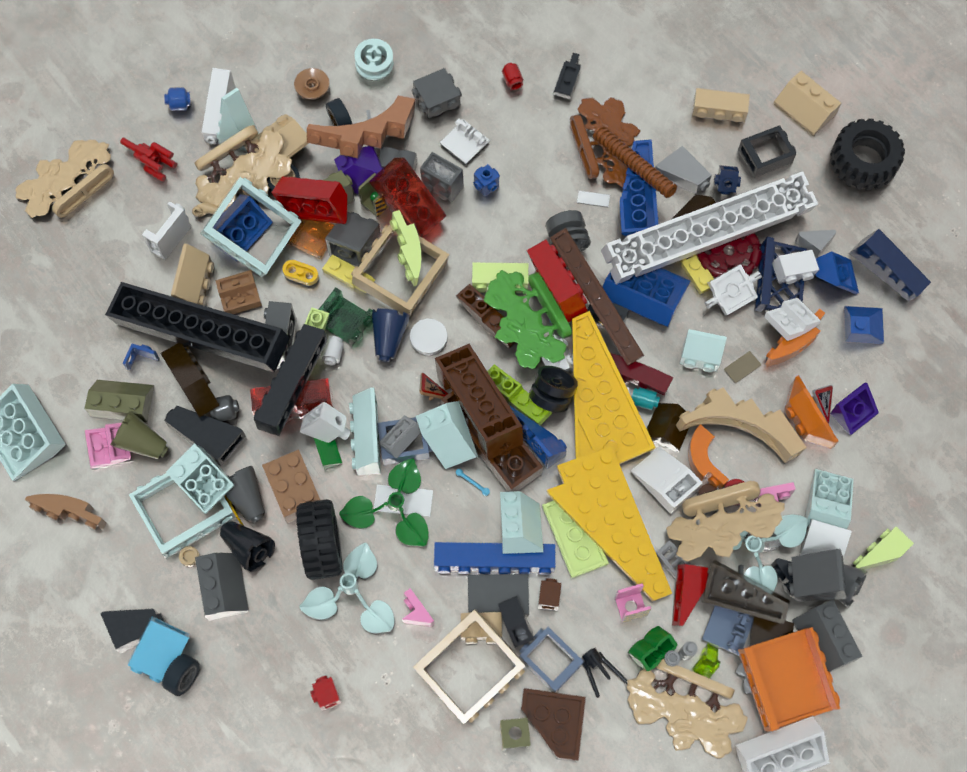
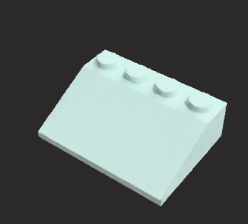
M12 384L0 396V461L12 481H16L54 457L66 445L31 387L25 384Z

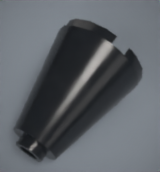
M233 521L224 523L220 528V537L243 568L249 572H255L266 564L263 561L267 556L270 558L274 552L275 542L265 534Z

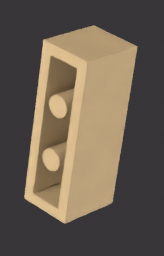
M696 88L692 116L745 122L748 115L750 94Z

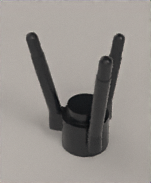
M596 648L590 649L582 656L585 661L582 665L586 669L597 698L600 697L590 667L593 670L599 668L603 675L610 680V675L602 665L604 663L625 684H628L627 679Z

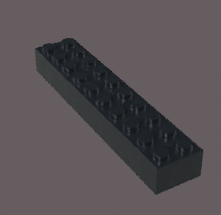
M124 282L120 283L105 314L117 325L274 373L290 340V337L282 328Z

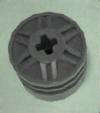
M563 211L546 221L545 227L549 237L566 228L581 252L586 250L591 244L590 237L588 236L589 233L585 228L586 224L580 211Z

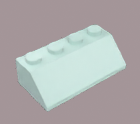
M373 387L353 395V402L349 403L350 414H353L354 421H350L351 432H354V439H351V449L355 451V458H352V469H356L357 476L381 474L377 398Z

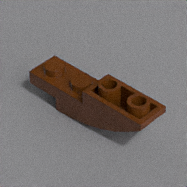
M468 284L456 295V298L471 316L497 340L495 336L497 331L501 329L499 324L503 316L495 308L485 303L484 296L472 285ZM502 342V343L509 348V347H511L515 342H512V343L509 342V343H507V344L504 343V342Z

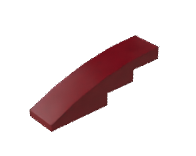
M610 353L624 383L629 384L631 382L641 388H649L665 396L674 377L637 361L628 366L622 356Z

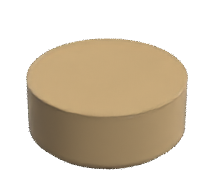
M187 546L180 551L179 560L184 566L193 567L196 565L195 557L200 556L195 547Z

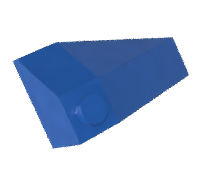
M510 406L522 425L523 439L546 469L566 456L567 446L562 439L558 440L554 434Z

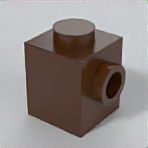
M546 578L545 581L541 580L539 609L558 611L562 583L552 578Z

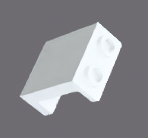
M170 201L167 206L171 216L156 235L147 229L142 234L150 252L164 260L167 259L191 228L184 207L178 203L173 204Z

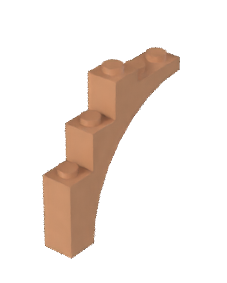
M398 95L394 103L386 111L374 118L356 124L342 126L308 124L307 143L340 149V155L358 158L363 145L381 148L386 135L405 138L415 113V99Z

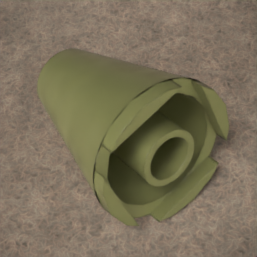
M131 411L126 415L116 432V437L113 438L110 444L114 448L158 459L159 456L163 458L168 450L167 442Z

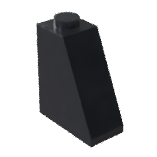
M155 609L103 611L100 613L113 645L120 653L138 644L152 616L166 622L161 612L158 613Z

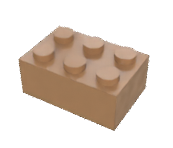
M299 449L262 465L287 523L297 519L296 507L300 503L320 500Z

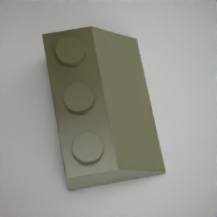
M96 380L88 390L84 409L90 417L124 420L129 411H131L143 422H147L154 385Z

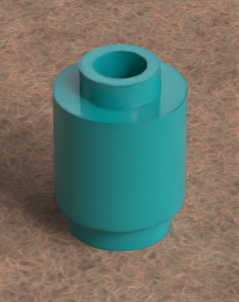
M641 387L639 389L634 388L631 397L635 406L653 410L654 407L657 408L660 401L657 392Z

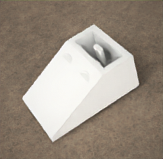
M661 447L655 449L630 471L670 514L677 510L686 499L693 496L703 484L688 467Z

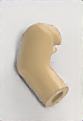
M203 202L192 209V214L196 217H202L208 213L214 214L218 207Z

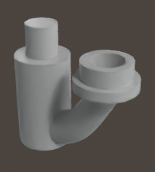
M689 641L680 648L679 652L668 651L664 657L665 663L668 666L674 667L682 659H691L698 651L697 645Z

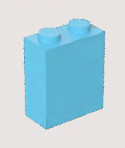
M152 616L129 659L128 666L131 667L130 670L137 674H142L143 672L149 675L151 680L160 683L169 665L176 657L181 655L189 639V633Z

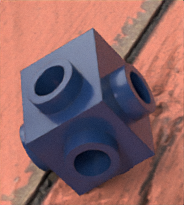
M719 165L718 174L714 176V185H716L717 191L726 195L731 194V192L736 193V189L740 187L741 183L738 167Z

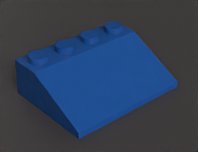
M659 268L637 277L634 274L629 280L615 284L610 272L605 279L603 289L611 302L668 327L690 284V280Z

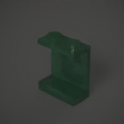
M336 287L319 308V310L329 313L325 330L340 337L351 346L355 342L360 341L363 331L373 323L372 309L369 308L367 312L345 299L342 291Z

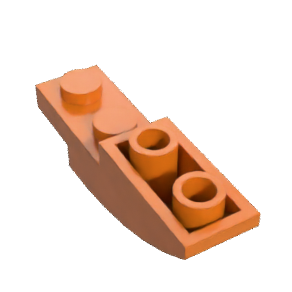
M819 308L815 315L822 320L825 312ZM815 327L789 341L781 336L777 342L779 344L776 349L772 347L767 353L766 357L768 359L765 365H777L795 357L817 338L820 330Z

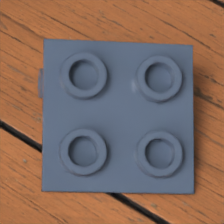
M715 605L702 640L739 655L738 650L744 648L753 623V617Z

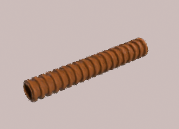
M600 126L595 130L593 139L601 143L603 147L620 159L621 162H624L633 172L640 175L644 181L652 185L653 188H656L665 198L674 195L677 185L673 184L659 170L645 161L643 157L629 148L628 145H625L623 141L604 126Z

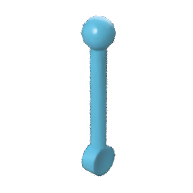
M462 469L456 470L457 476H462L481 490L484 496L490 494L489 488H483L465 475Z

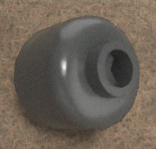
M230 395L216 397L220 406L210 411L212 418L222 422L235 419L236 412L240 410L238 401L233 400Z

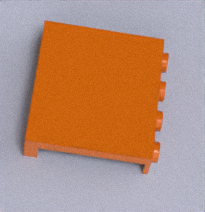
M813 627L738 650L765 731L772 732L778 730L779 727L811 716L840 709V698L837 692L834 691L832 685L833 678L831 673L827 671L825 665L826 657L819 648V637L816 631L813 630Z

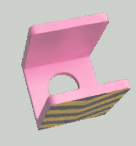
M643 583L617 591L614 598L622 623L648 616L651 607H645L641 596V591L644 587ZM634 601L637 609L630 612L627 611L625 608L626 602Z

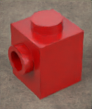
M322 676L315 680L316 683L312 684L313 690L310 693L314 703L318 702L322 711L341 704L332 677Z

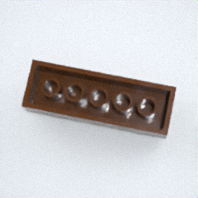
M452 391L441 399V404L456 402L458 399ZM461 406L476 452L507 492L519 491L542 474L543 466L525 443L488 460L479 446L478 432Z

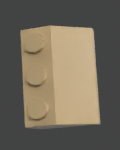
M800 71L787 83L774 101L777 107L813 136L837 115L841 106L839 100L803 71Z
M287 114L278 117L273 124L265 127L261 133L250 141L257 144L265 130L279 131L284 140L279 154L285 155L288 158L309 144L307 143V133L294 118ZM253 148L255 152H259L258 148Z
M183 244L171 291L172 297L205 306V292L210 287L209 276L214 271V262H212L209 254L189 244Z

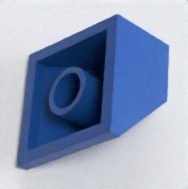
M833 251L816 258L819 271L815 274L816 277L851 293H859L850 259Z
M844 307L845 342L884 343L883 308Z

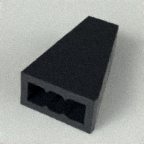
M180 406L171 409L164 419L168 427L192 445L195 443L202 447L220 466L246 437L241 428L205 415L199 417L196 412Z

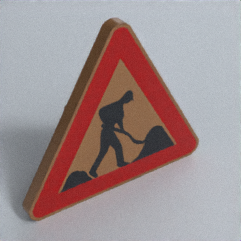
M421 373L420 394L430 396L429 401L435 398L442 399L448 395L443 388L425 373Z

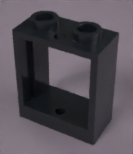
M780 125L742 139L738 148L754 178L792 164L796 156L795 147L790 144L787 133L782 130ZM776 138L784 155L762 163L753 146Z

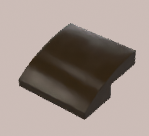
M753 616L749 646L793 633L794 623L785 621L784 624Z

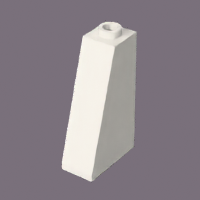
M212 69L201 132L204 141L209 144H219L216 136L220 132L218 121H221L222 117L220 114L221 98L236 88L230 70Z

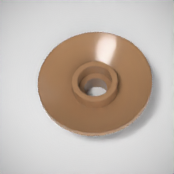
M308 68L301 71L294 81L296 92L305 99L322 97L328 91L330 84L327 74L317 68Z

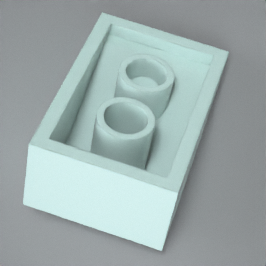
M459 401L445 403L415 416L422 436L445 469L478 457Z

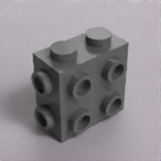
M445 68L413 81L412 94L415 99L418 98L421 111L423 113L426 112L428 118L438 116L444 111L455 109L461 105V90L459 87H455L452 74H448Z

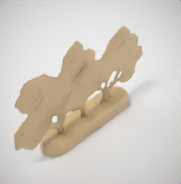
M77 140L69 148L68 161L62 162L60 159H53L52 161L39 160L36 167L39 175L38 179L26 180L18 185L15 190L17 192V199L29 200L25 209L26 213L31 218L36 215H46L50 204L55 202L52 210L59 218H63L109 182L114 175L113 169L104 164L111 157L107 151L109 144L105 142L98 143L96 140ZM88 161H91L92 166L89 167L90 170L86 168V163ZM88 174L78 184L74 183V179L78 175ZM70 187H73L72 189H70L67 193H65V194L62 196L61 192H62L63 190H66V189H68V188H70Z
M747 481L686 499L682 503L683 512L685 515L695 516V518L688 520L683 517H676L671 526H668L666 530L670 539L682 541L676 555L682 557L685 561L701 557L708 547L713 548L716 555L730 557L733 547L737 546L741 541L740 534L743 531H747L755 537L770 538L775 531V527L782 520L781 512L785 510V503L777 502L774 495L769 493L763 494L757 502H750L749 500H753L760 495L761 490L756 481ZM739 503L741 505L736 512L726 513L724 511L725 507ZM745 506H753L756 509V511L750 512L746 509ZM719 510L711 517H706L704 515V513ZM699 519L700 524L696 525V520Z

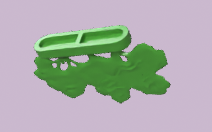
M501 270L497 273L496 279L490 281L488 291L484 297V302L492 308L507 312V316L501 318L499 324L501 329L497 331L495 338L506 344L509 342L518 343L515 355L519 365L524 368L534 369L540 362V357L552 363L565 359L564 352L567 345L555 339L553 332L556 330L561 338H567L572 335V330L540 274L535 272L529 275L528 281L532 289L530 291L523 287L524 276L522 273L516 271L507 273ZM515 291H523V294L526 293L527 295L518 296L515 294ZM536 296L543 308L533 311L529 306L530 297ZM543 313L547 314L553 324L552 326H544L542 324L541 315ZM549 332V335L544 337V334Z

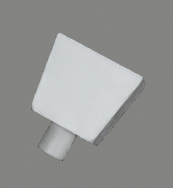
M326 402L321 403L303 416L300 429L301 433L324 442H331L337 437L346 440L351 431L345 428L346 416Z

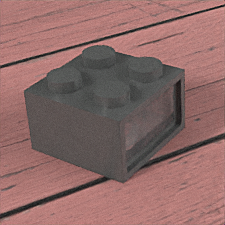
M431 152L420 167L423 188L429 192L433 191L445 201L453 202L464 187L463 169L434 152Z

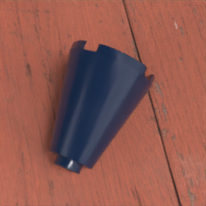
M378 308L377 311L372 310L375 356L379 357V361L390 362V359L395 358L409 322V314L403 312L402 316L398 314V310Z

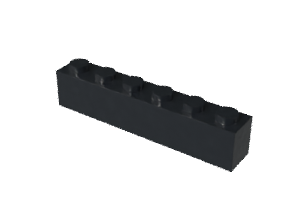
M303 324L301 330L297 331L293 345L288 348L285 361L281 362L277 376L271 381L269 392L265 393L260 409H257L254 414V421L258 430L280 436L327 343L325 330Z

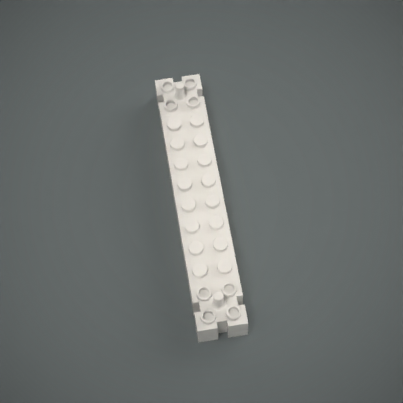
M802 171L791 175L786 181L783 178L628 235L622 242L621 239L606 243L601 252L606 263L612 264L611 275L615 284H619L629 280L634 274L636 277L784 222L795 215L800 216L808 213L818 205L813 191H807L806 187L809 183Z

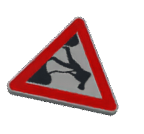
M832 385L812 391V398L828 424L833 393Z

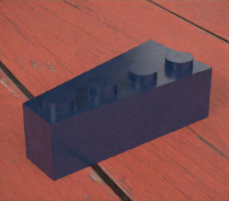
M880 229L863 238L849 252L850 255L907 301L918 297L931 283Z

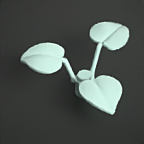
M800 515L782 516L780 524L775 527L774 533L777 535L775 537L761 539L752 535L744 538L748 532H741V541L737 546L733 547V550H738L742 545V541L745 542L746 548L754 553L759 566L748 568L744 576L774 591L778 581L777 573L772 566L762 567L759 553L764 549V542L777 539L785 547L793 548L800 545L806 535L807 518Z
M366 542L356 547L346 557L343 564L345 574L340 578L341 586L338 587L335 597L331 589L318 587L312 590L299 606L300 610L311 618L318 620L328 619L337 612L335 601L339 599L343 591L349 595L355 593L367 609L360 617L361 625L367 632L374 634L390 632L395 622L392 609L387 603L376 600L369 607L359 593L356 579L358 577L362 579L369 578L377 569V560Z

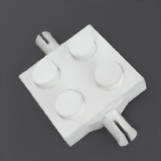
M740 264L709 281L708 285L713 293V298L704 302L707 305L706 307L709 309L718 304L724 315H729L758 298L753 282L762 278L759 275L760 272L757 271L749 276Z

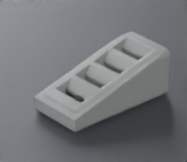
M669 540L656 552L659 562L677 579V570L674 567L680 562L689 565L690 563L676 555L678 548ZM670 550L671 553L665 558L663 554ZM675 556L677 559L670 564L668 561Z

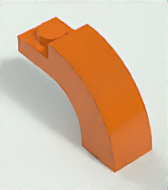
M700 424L695 430L688 447L690 468L701 481L707 477L711 485L722 489L729 479L711 463L708 457V447L713 442L715 436Z

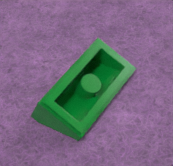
M314 438L324 470L343 464L335 439L331 442H324Z

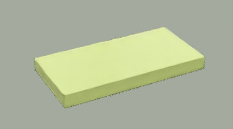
M555 501L542 505L571 579L609 565L604 551Z

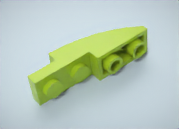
M495 364L487 371L507 403L540 426L552 414L551 411L542 409L533 403L529 393L523 389L522 384Z

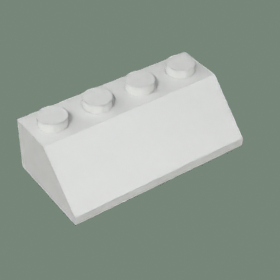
M813 716L736 745L739 763L743 772H808L830 763L824 730Z

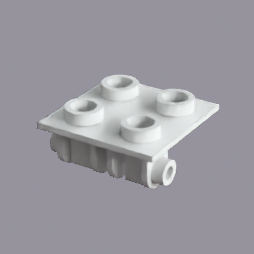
M459 118L455 122L457 126L440 141V144L467 164L490 140L464 119Z

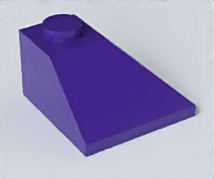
M372 146L362 147L358 158L339 155L334 159L338 171L341 170L344 175H348L353 182L351 186L357 195L359 194L358 187L374 173L377 174L378 181L386 176L376 151Z

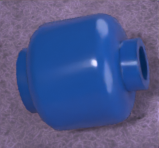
M184 87L169 88L168 94H164L165 105H169L171 111H186L188 106H190V92H187Z

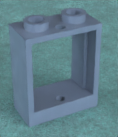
M416 417L410 418L413 421L417 422ZM399 420L377 423L380 441L387 434V431L391 430ZM423 436V449L402 452L398 458L393 457L381 447L383 465L397 464L408 459H414L415 461L430 459L429 452H433Z
M549 627L545 630L541 628L534 635L535 640L530 645L526 643L520 649L521 655L519 657L542 683L552 692L556 693L582 666L584 661ZM547 636L573 660L554 681L528 657Z

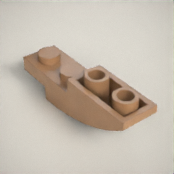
M36 494L25 498L30 504L29 508L39 513L41 510L47 512L46 516L56 521L58 518L65 521L67 517L77 522L80 519L85 521L84 525L94 530L96 528L103 530L107 524L101 517L91 513L94 508L88 502L74 497L59 494Z

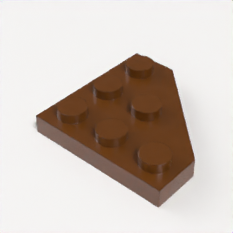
M524 688L521 705L523 714L528 718L557 759L578 762L586 697Z

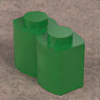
M656 626L645 635L644 639L637 641L628 653L636 664L646 671H650L659 665L668 651H674L678 644L669 632L660 626Z

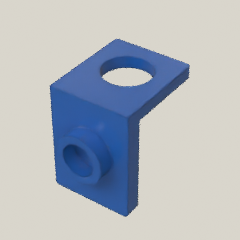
M132 343L123 361V365L126 370L130 371L137 355L156 361L159 360V356L156 351L147 345L142 344L139 346Z

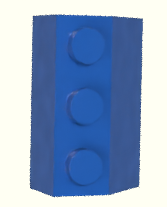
M239 195L219 217L212 228L247 251L273 221L249 195ZM226 253V254H227L228 256H230L232 259H234L235 261H238V260H236L235 258H233L231 255H229L228 253Z

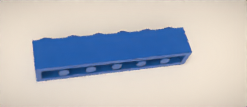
M435 542L434 570L442 574H448L450 571H458L460 574H469L470 571H478L479 574H490L491 571H499V574L519 572V574L529 575L531 572H539L540 575H550L551 572H555V544H543V552L503 554L502 543Z

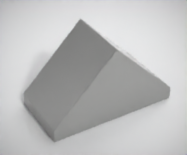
M836 230L799 232L795 243L802 248H807V250H813L815 258H818L833 240Z

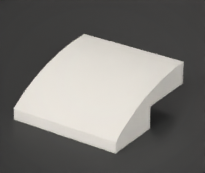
M798 298L784 301L781 308L767 311L764 317L787 341L807 333L821 322Z
M811 519L800 555L841 549L842 556L844 557L852 531Z

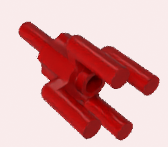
M124 137L120 140V144L134 151L133 156L135 159L144 163V171L162 182L166 180V175L160 172L163 167L158 162L161 161L173 169L177 167L178 163L172 160L174 153L156 142L148 146L145 143L136 145Z

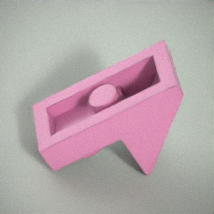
M794 482L761 488L760 495L754 500L758 501L759 497L767 493L774 495L777 502L788 499L796 490Z
M411 588L405 591L404 596L406 599L403 601L409 610L414 609V611L402 619L403 623L428 627L435 625L433 618Z

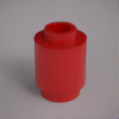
M507 63L501 71L505 82L511 90L520 89L523 86L524 80L520 69L515 63Z

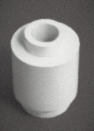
M328 336L321 356L325 364L335 365V363L340 362L344 346L343 340L340 337Z

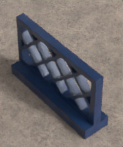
M768 236L761 243L760 251H762V257L758 272H760L759 275L762 278L757 280L756 294L758 298L755 299V311L762 312L763 310L770 311L781 308L784 300L778 293L782 290H785L790 297L788 300L797 297L803 303V279H800L799 282H794L798 289V293L795 295L788 288L791 284L779 283L782 288L776 291L772 286V281L777 280L772 263L778 257L775 253V248L781 249L785 255L792 252L807 251V248L775 242L774 238ZM775 296L780 305H770V298Z

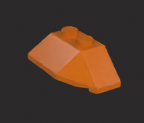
M796 376L791 384L785 405L787 417L792 419L796 432L805 441L830 449L835 447L839 440L834 435L800 376Z

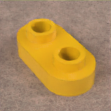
M288 260L283 264V274L287 279L307 286L314 285L319 279L318 271L313 266L296 260Z

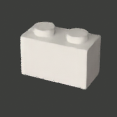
M813 250L780 255L772 263L778 283L786 282V284H791L800 279L807 281L814 278V275L819 271Z

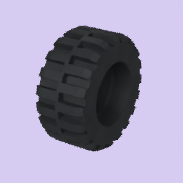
M868 118L866 121L864 119H858L857 122L852 121L842 128L830 154L832 169L835 174H839L838 178L841 181L845 180L847 185L850 187L851 185L856 186V189L860 190L862 188L872 190L873 187L879 189L883 185L890 183L903 163L905 148L903 147V140L899 139V133L897 131L894 132L892 130L893 127L889 124L887 126L881 120L877 122L874 119ZM867 146L874 149L880 155L882 162L868 163L859 159L855 155L853 147Z
M325 499L300 503L296 507V523L300 554L306 577L310 580L339 576L343 569L337 519L332 501Z

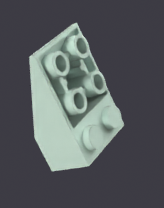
M195 443L166 471L205 514L234 486L233 482L216 461L202 447Z
M814 470L805 518L808 520V527L811 519L840 528H848L851 521L854 479L827 471Z

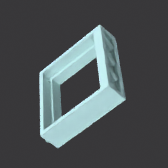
M240 177L200 234L260 277H263L267 274L301 223V220L298 219L294 212H288L284 209L280 202L270 199L265 191L258 190L252 186L253 184L250 180ZM239 188L291 224L265 265L212 228Z
M167 473L152 478L150 483L137 487L136 491L129 494L159 550L166 559L221 527L224 523L236 518L223 496L219 501L224 509L164 543L142 501L175 483Z

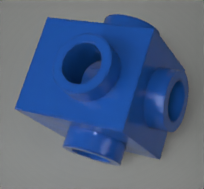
M487 164L475 171L473 184L486 197L499 188L500 175L495 168L492 169Z

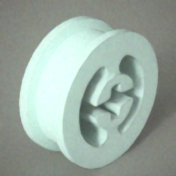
M367 39L357 46L354 54L355 67L362 77L368 80H380L391 73L394 64L393 51L388 43L380 39ZM382 55L386 58L384 63H382ZM365 56L367 64L362 61Z

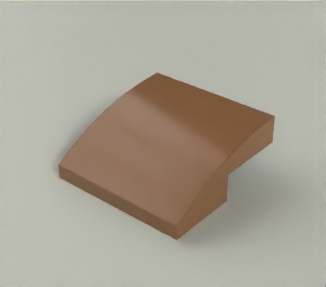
M251 270L215 280L224 312L236 314L262 306Z

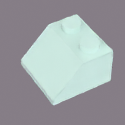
M689 329L683 343L680 364L686 368L696 367L703 369L705 372H717L727 337Z

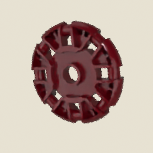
M752 233L746 235L744 240L738 238L707 250L710 251L708 255L705 251L697 255V258L701 262L702 267L705 270L708 269L714 278L727 272L728 268H734L740 264L745 273L750 276L753 273L752 271L757 269L761 262V243L757 235ZM729 248L733 251V254L727 255L723 250Z

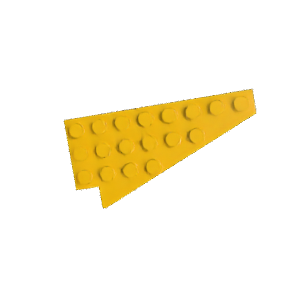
M590 311L572 318L574 377L578 382L574 393L576 458L612 446L619 464H622L654 450L655 445Z
M610 446L557 465V470L563 484L547 489V494L636 585L643 583L642 591L652 602L671 595L672 591L613 447Z

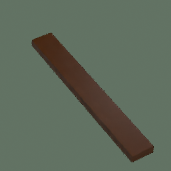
M564 228L550 237L627 365L629 366L644 357L645 355L568 230Z

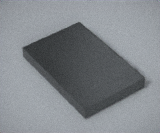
M528 574L468 575V613L475 609L479 613H501L498 604L517 596L525 615H529Z

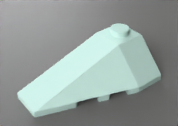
M235 88L221 98L220 114L222 117L221 121H218L220 132L216 136L219 145L244 128L251 125L255 126L238 88ZM243 145L242 147H240L239 149H237V150L247 151L246 148L244 147V145Z

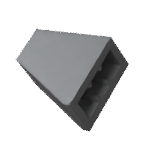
M683 146L655 166L673 184L694 194L700 190H706L710 185L709 182L712 175Z

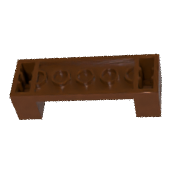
M470 344L435 358L438 379L445 390L452 389L477 430L479 446L488 460L524 444L521 423Z

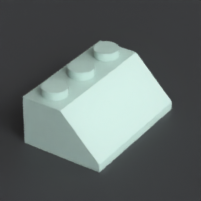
M520 491L500 492L503 554L543 552L540 504Z

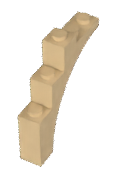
M724 387L719 390L712 389L709 391L703 403L698 405L694 411H686L679 416L680 420L676 424L679 431L699 426L700 424H720L741 429L764 441L777 453L784 463L796 458L807 448L781 410L774 413L769 411L763 415L752 398L747 401L741 400L735 404Z

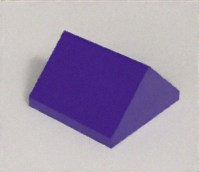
M865 382L836 404L830 414L848 434L852 435L875 417L879 411L869 385Z

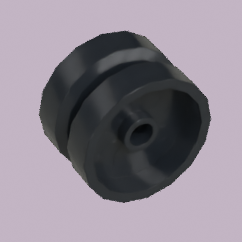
M543 366L536 373L535 382L531 386L529 397L533 403L542 409L551 412H564L570 406L578 382L571 373L562 368Z

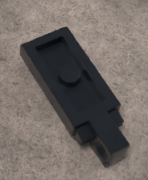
M573 53L570 62H564L553 95L571 99L581 70V65L578 64L580 54Z

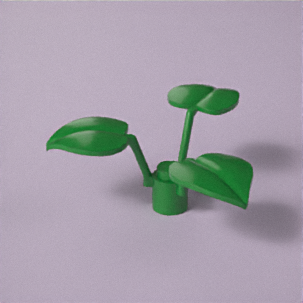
M414 459L402 461L389 473L388 484L391 488L398 489V491L390 494L387 502L372 509L373 505L370 499L365 496H356L351 498L339 512V516L346 524L354 528L364 529L374 523L373 513L388 506L392 511L399 510L403 520L396 526V536L401 543L408 546L424 547L428 542L429 532L425 519L417 513H411L406 518L402 508L404 496L401 494V491L405 494H411L417 491L421 484L420 472Z

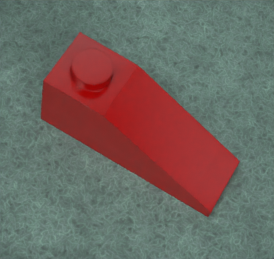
M689 564L678 565L672 626H683L706 589L709 576L708 567Z

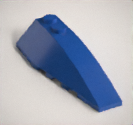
M652 139L634 141L633 151L654 167ZM629 167L627 168L623 192L620 198L621 231L624 236L659 224L656 188L649 185L648 182L644 181L640 175H637Z

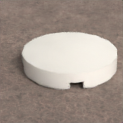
M427 318L420 320L411 329L410 341L412 347L422 355L431 356L438 354L447 344L448 335L446 328L435 319Z

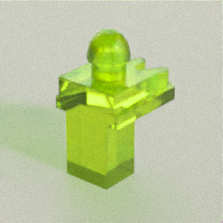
M710 644L703 648L702 657L693 666L695 673L711 679V676L721 663L718 660V648Z

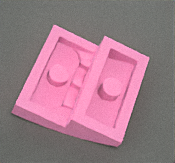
M122 423L107 424L105 428L85 430L90 469L105 467L131 459L129 451L110 446Z

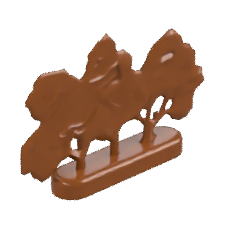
M610 97L604 102V105H601L594 98L582 99V104L579 105L577 110L588 121L584 125L582 117L574 115L570 117V127L586 175L589 179L597 178L599 176V163L606 168L603 173L604 181L609 184L617 183L623 188L628 166L610 153L601 143H598L597 140L590 141L586 129L594 130L595 132L598 127L604 126L628 146L633 144L634 136H637L641 130L632 123H623L621 121L625 114L622 101ZM598 144L602 146L604 153L601 158L595 157L592 145ZM604 160L612 161L614 166L606 165L607 162H604Z

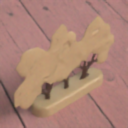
M251 125L196 160L194 164L199 171H204L213 166V172L210 176L200 175L196 178L195 184L198 192L195 198L199 202H206L219 207L240 177L250 180L253 184L252 186L268 193V177L280 179L291 172L292 160L285 155L279 154L284 143L280 132L265 130L260 137V141L254 144L250 141L258 135V131L254 125ZM246 144L248 153L236 156L234 151ZM253 148H258L259 152H255ZM230 155L234 161L232 167L229 169L220 168L218 162ZM217 171H219L220 181L215 183V176L218 175ZM235 195L226 207V209L235 201Z
M664 659L655 668L667 673V679L657 680L651 670L646 671L643 669L639 672L636 679L627 680V689L630 692L628 702L633 710L636 722L638 724H652L662 717L667 718L669 722L666 729L669 735L674 738L673 745L676 751L689 749L694 741L699 739L705 752L715 758H723L725 754L732 752L731 740L728 734L742 732L746 726L748 718L743 715V710L739 704L734 703L728 706H721L717 700L719 695L731 699L735 692L733 688L681 666H668ZM679 678L692 684L689 694L681 696L675 692L673 683L676 679ZM653 681L657 682L655 686H651ZM666 684L668 685L664 692H656L659 686L665 687ZM697 686L713 693L707 702H702L696 696ZM669 689H672V695L668 693ZM714 705L717 707V711L715 713L712 711Z

